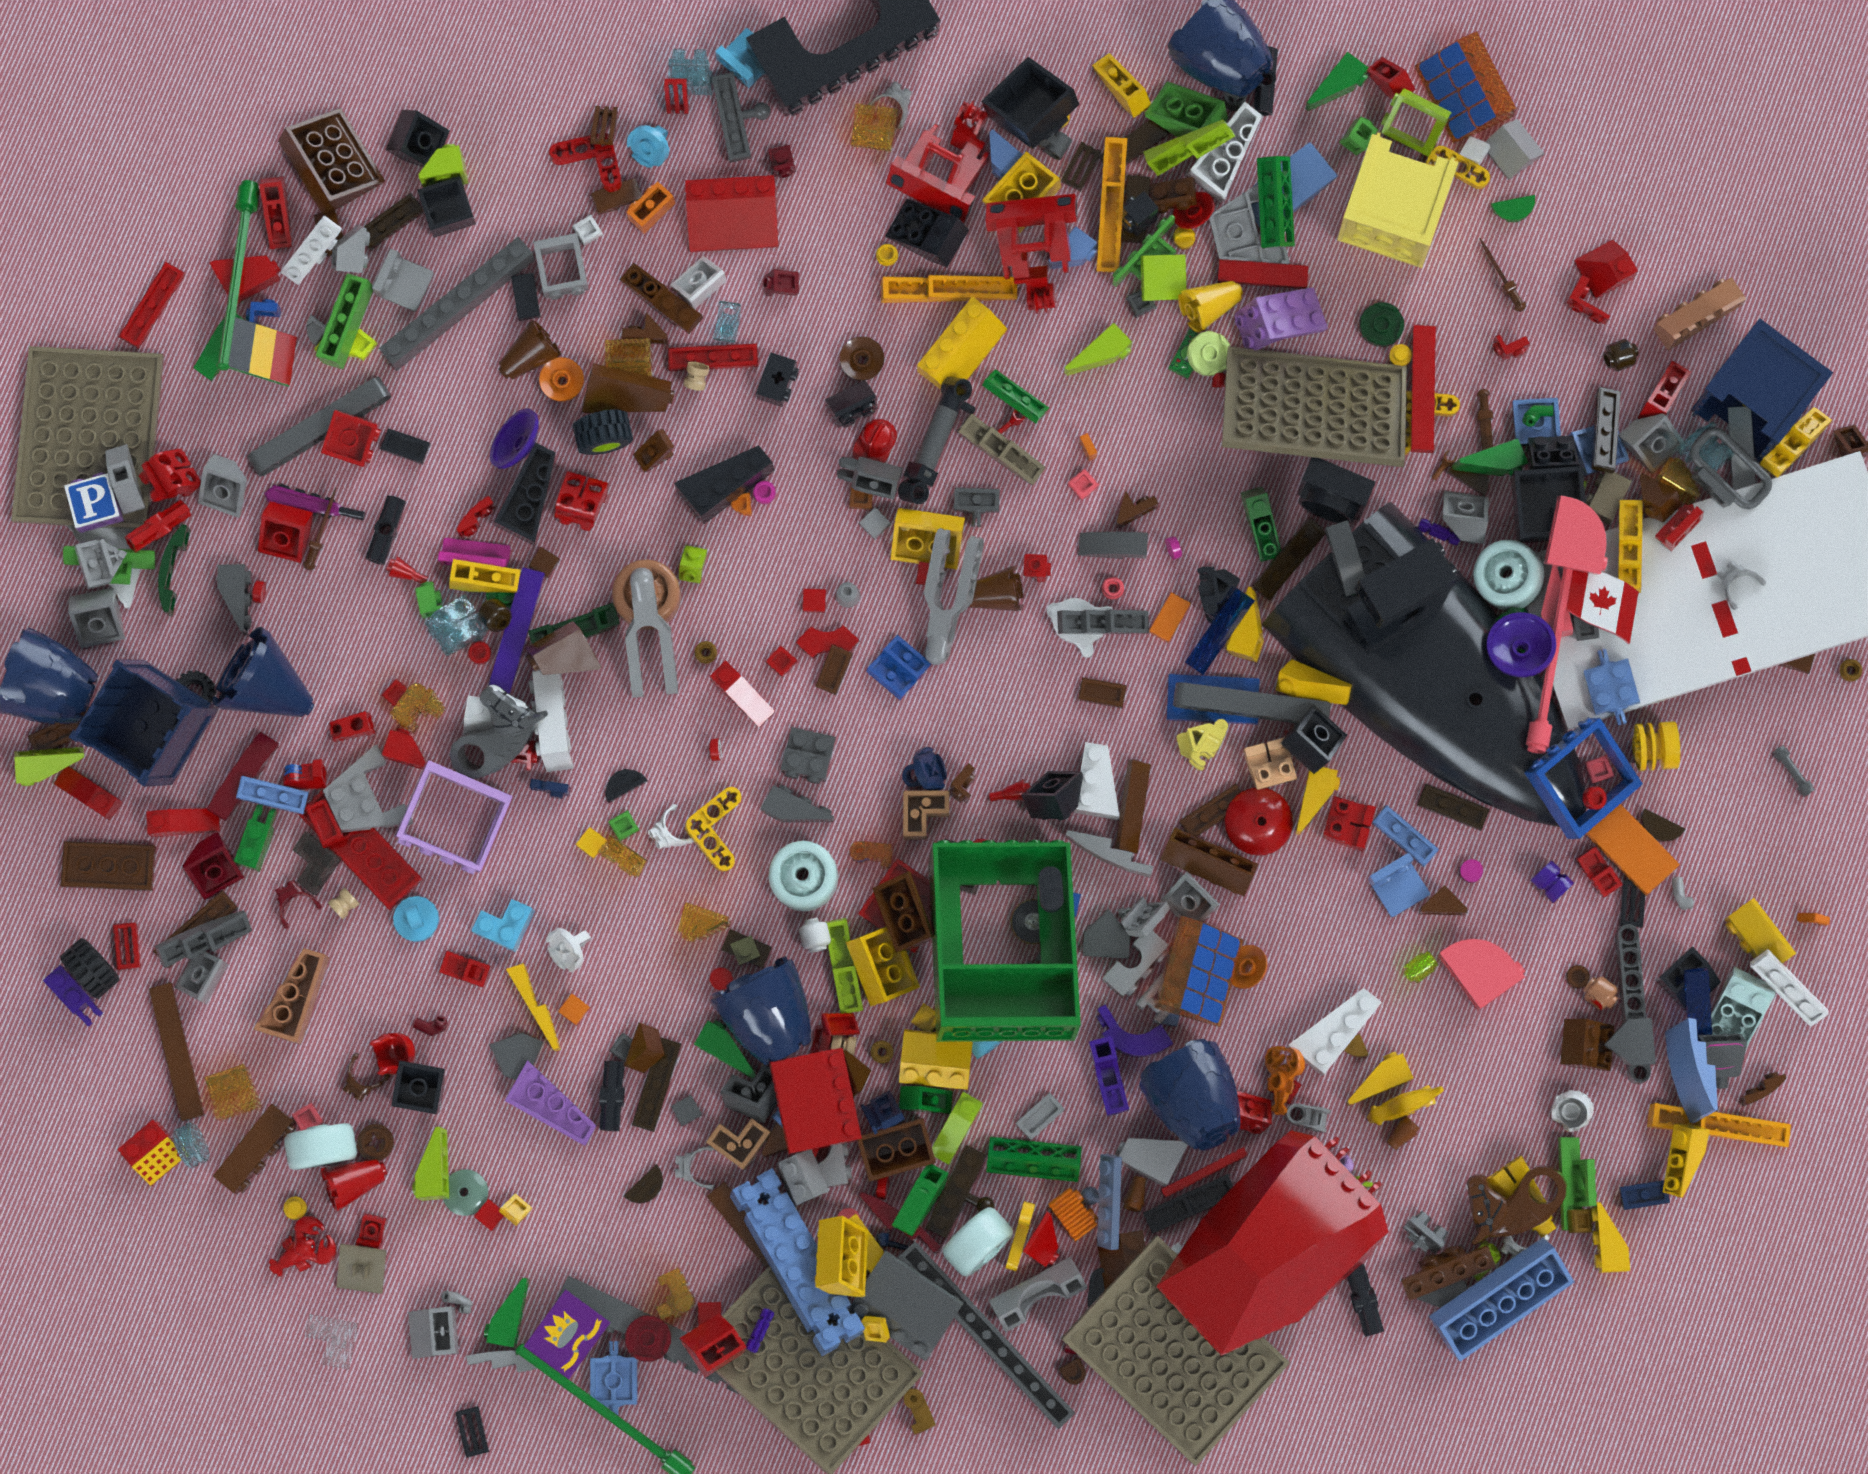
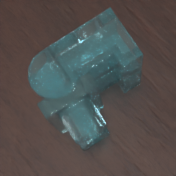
M673 49L672 59H669L668 79H687L688 95L690 87L692 95H712L713 73L710 71L706 50L696 49L694 50V59H686V51L684 49ZM670 85V94H674L673 85ZM678 85L680 95H683L682 85Z
M465 594L438 609L425 623L429 628L428 632L433 638H436L446 656L461 650L473 641L477 642L483 639L488 632L487 627L480 621L478 613L474 614L476 609ZM462 604L466 606L467 612L463 608ZM475 622L479 624L480 630L476 626Z

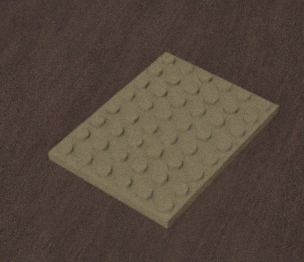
M29 346L11 519L13 523L75 526L64 485L70 484L73 480L92 478L97 473H108L105 451L126 444L129 447L145 509L125 515L122 512L124 521L101 528L134 530L149 519L152 483L147 485L142 483L139 474L143 471L141 465L155 455L164 362L163 354Z
M1228 346L1221 447L1404 467L1407 366Z
M1155 1235L1061 1339L1194 1466H1197L1290 1362L1264 1337L1259 1340L1255 1339L1246 1343L1243 1347L1221 1356L1156 1287L1177 1257V1254L1160 1237Z
M769 1266L723 1314V1317L735 1328L746 1345L748 1340L751 1339L750 1336L758 1319H760L759 1316L762 1310L767 1308L774 1312L772 1321L769 1322L770 1325L762 1342H760L758 1351L752 1353L746 1349L742 1355L715 1372L826 1474H833L924 1373L889 1341L886 1343L866 1341L864 1332L845 1343L844 1339H841L837 1349L821 1357L812 1341L816 1334L813 1330L807 1332ZM829 1319L827 1323L830 1326L831 1324L835 1326L836 1321Z

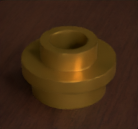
M700 642L695 648V657L700 663L709 664L717 657V649L712 642ZM705 649L710 650V655L707 657L702 655V651Z
M1854 659L1845 660L1839 667L1840 676L1848 682L1858 680L1862 675L1861 664ZM1847 667L1853 668L1854 674H1848Z
M881 1040L872 1045L871 1057L875 1062L884 1064L892 1059L894 1051L889 1042ZM880 1048L886 1049L887 1053L885 1056L878 1055Z

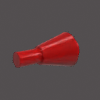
M398 556L396 560L391 558L386 571L390 572L389 577L406 580L412 579L421 584L428 580L427 576L416 572L414 568Z
M1022 779L1001 791L989 793V798L991 802L1003 799L1024 801L1021 795L1031 786L1029 782L1026 783Z

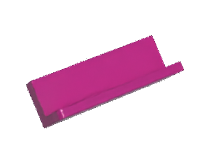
M444 538L442 552L439 551L438 561L440 565L452 566L453 559L508 568L511 547L502 544Z

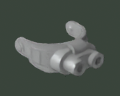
M894 81L891 88L888 87L885 93L878 95L868 104L867 109L870 111L874 104L882 97L889 96L896 99L903 111L901 122L897 127L900 130L905 125L908 116V105L910 103L909 98L913 92L907 88L901 89L902 85Z
M1732 560L1726 566L1728 569L1726 571L1724 569L1720 570L1717 576L1722 580L1720 583L1725 588L1727 601L1731 608L1736 610L1738 607L1732 601L1729 594V585L1733 580L1741 576H1751L1763 586L1766 585V581L1756 572L1745 569L1742 565L1738 566Z
M707 1146L701 1147L692 1153L676 1155L675 1163L679 1165V1169H675V1178H684V1181H691L701 1188L714 1189L715 1185H704L695 1181L691 1175L690 1166L696 1154L715 1149Z

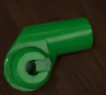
M1553 405L1531 406L1523 415V423L1528 427H1533L1540 417H1553Z

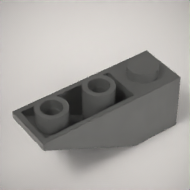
M245 564L218 565L217 587L240 631L244 635H248V629H251L252 625L251 615H248V606L252 605V595L248 593V584H252V572L249 571Z
M773 785L761 807L762 813L781 823L834 822L835 820L834 816L831 815L832 811L821 805L819 808L811 805L812 801L802 795L799 798L792 795V790L783 785L779 787Z

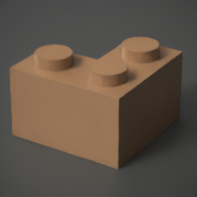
M903 791L904 840H927V817H949V791Z
M751 1118L739 1136L719 1123L706 1143L741 1169L746 1170L766 1143L772 1131Z

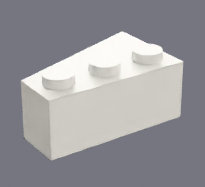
M1085 742L1080 771L1083 774L1078 807L1074 810V813L1119 820L1108 746Z

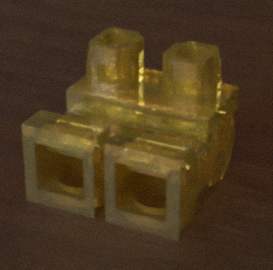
M855 104L851 146L892 152L898 120V109L878 106L876 125H874L875 106Z
M414 683L408 687L390 714L396 723L414 734L419 727L416 719L420 714L424 717L430 714L439 719L446 708L439 701L434 690L431 688L426 690L422 684Z
M245 1064L204 1077L217 1120L222 1121L240 1115L239 1112L243 1114L262 1107L252 1076Z
M676 1268L657 1277L660 1285H668L671 1295L665 1297L667 1302L656 1307L661 1320L670 1316H674L677 1319L684 1316L682 1312H688L693 1309L695 1298L681 1268Z

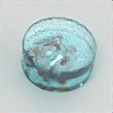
M190 1122L182 1128L175 1129L172 1135L175 1148L181 1160L188 1168L192 1169L198 1166V1161L202 1164L207 1162L210 1156L207 1143L201 1131L194 1123Z

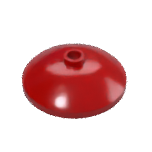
M1256 787L1249 788L1237 794L1229 803L1225 813V830L1232 844L1242 852L1255 856L1268 855L1280 849L1289 839L1293 827V816L1287 801L1279 793L1268 788L1259 790ZM1259 817L1265 819V823L1262 826L1257 822Z

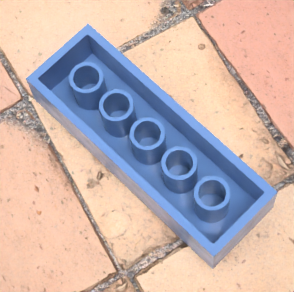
M1542 1237L1432 1313L1429 1318L1449 1351L1461 1362L1575 1282L1555 1248Z

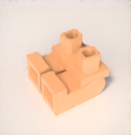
M1284 738L1269 741L1266 745L1262 743L1244 748L1245 760L1253 785L1257 790L1297 780L1290 752L1280 744Z

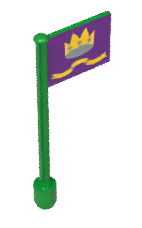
M565 1289L526 1344H520L516 1348V1356L519 1354L661 1459L660 1462L663 1463L661 1468L669 1474H692L696 1467L692 1465L691 1460L676 1449L672 1452L669 1450L665 1451L569 1380L611 1322Z

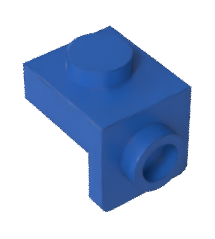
M263 299L262 302L251 301L250 308L246 310V321L258 324V316L280 317L281 308L278 303L270 299Z

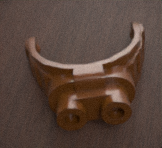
M354 1053L348 1066V1076L345 1080L347 1083L343 1091L349 1095L353 1092L355 1094L354 1098L361 1102L365 1095L368 1096L372 1090L381 1087L389 1080L391 1075L386 1074L382 1081L372 1086L359 1084L353 1075V1065L356 1059H358L359 1054Z

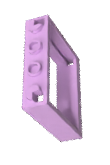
M428 760L423 767L394 837L398 838V843L410 848L411 845L419 847L420 853L432 857V854L441 857V862L453 866V863H457L462 866L461 870L474 875V872H481L513 796ZM429 773L500 803L475 863L404 833Z

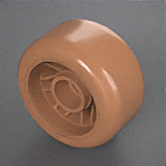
M650 559L637 560L626 565L616 576L612 587V600L619 616L629 625L632 622L634 613L630 584L631 573L637 568H647L654 577L658 614L667 623L670 622L676 615L681 603V589L675 574L666 565ZM644 626L640 629L652 630L656 628L652 626Z

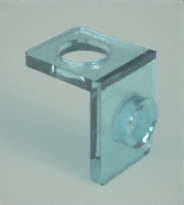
M719 301L718 319L713 335L714 340L735 343L740 324L741 304ZM732 308L735 310V314L728 315L723 309Z

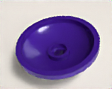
M529 408L519 410L503 424L490 450V461L493 466L498 469L512 467L531 452L539 431V419L536 412Z
M1524 612L1512 613L1499 619L1491 628L1487 638V651L1492 663L1503 673L1514 677H1530L1545 670L1552 662L1556 652V637L1550 625L1539 616ZM1524 649L1525 652L1521 654L1517 650Z

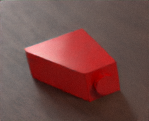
M267 255L244 257L237 304L281 280L277 274L281 270L275 260L270 261ZM234 258L213 260L209 264L228 295Z

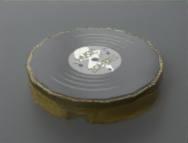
M1037 899L1025 900L1018 904L1012 913L1011 929L1016 938L1025 944H1040Z

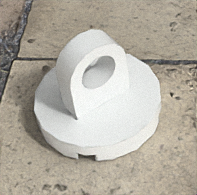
M557 928L550 932L546 942L550 944L548 952L553 961L561 969H568V972H573L582 966L583 953L581 947L591 940L588 932L585 930L574 937L570 932L562 928Z

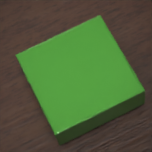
M628 810L608 821L620 842L640 831Z

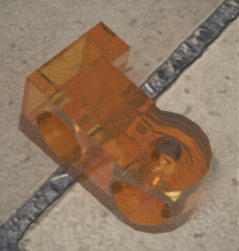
M856 841L850 846L849 854L853 861L857 863H864L866 861L881 862V869H890L892 844Z

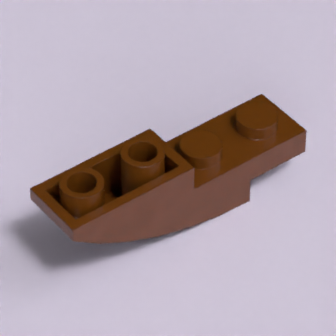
M635 263L619 279L657 313L688 334L703 319L702 314L669 291L664 284Z

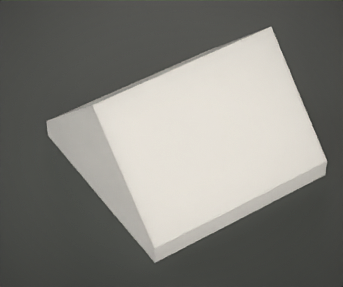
M702 256L670 286L688 305L696 309L726 282L725 272Z

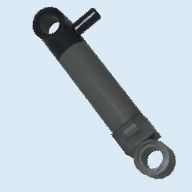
M947 377L942 382V396L914 462L908 463L903 475L910 480H904L899 485L898 495L902 501L914 504L926 502L929 496L928 487H933L938 472L934 470L960 409L969 414L975 413V407L965 402L972 393V385L968 380Z

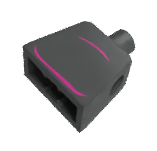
M1742 1034L1698 1035V1041L1706 1042L1707 1064L1715 1065L1716 1087L1718 1089L1727 1088L1728 1077H1738L1741 1074L1747 1047L1746 1039Z

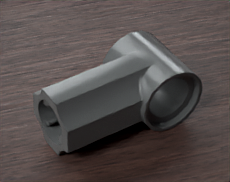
M1057 131L1053 136L1041 141L1038 146L1043 148L1050 157L1061 160L1072 143V139L1066 134Z

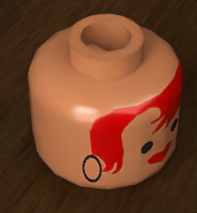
M1603 976L1593 977L1583 990L1585 992V1000L1599 1011L1604 1010L1606 1007L1611 1009L1619 999L1616 997L1618 988Z

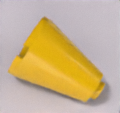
M1234 281L1200 286L1181 291V294L1178 295V303L1182 315H1187L1190 320L1187 323L1188 326L1198 333L1238 304L1242 299L1243 291L1241 286Z

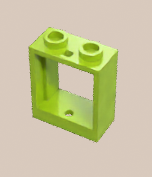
M1404 88L1400 94L1395 93L1390 103L1393 106L1391 113L1386 112L1381 122V125L1384 126L1381 133L1429 157L1452 112ZM1403 102L1437 119L1426 143L1391 126Z

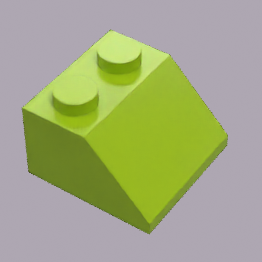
M446 144L442 148L437 149L418 174L423 188L460 176L463 185L469 184L464 156L459 145L455 146V144Z

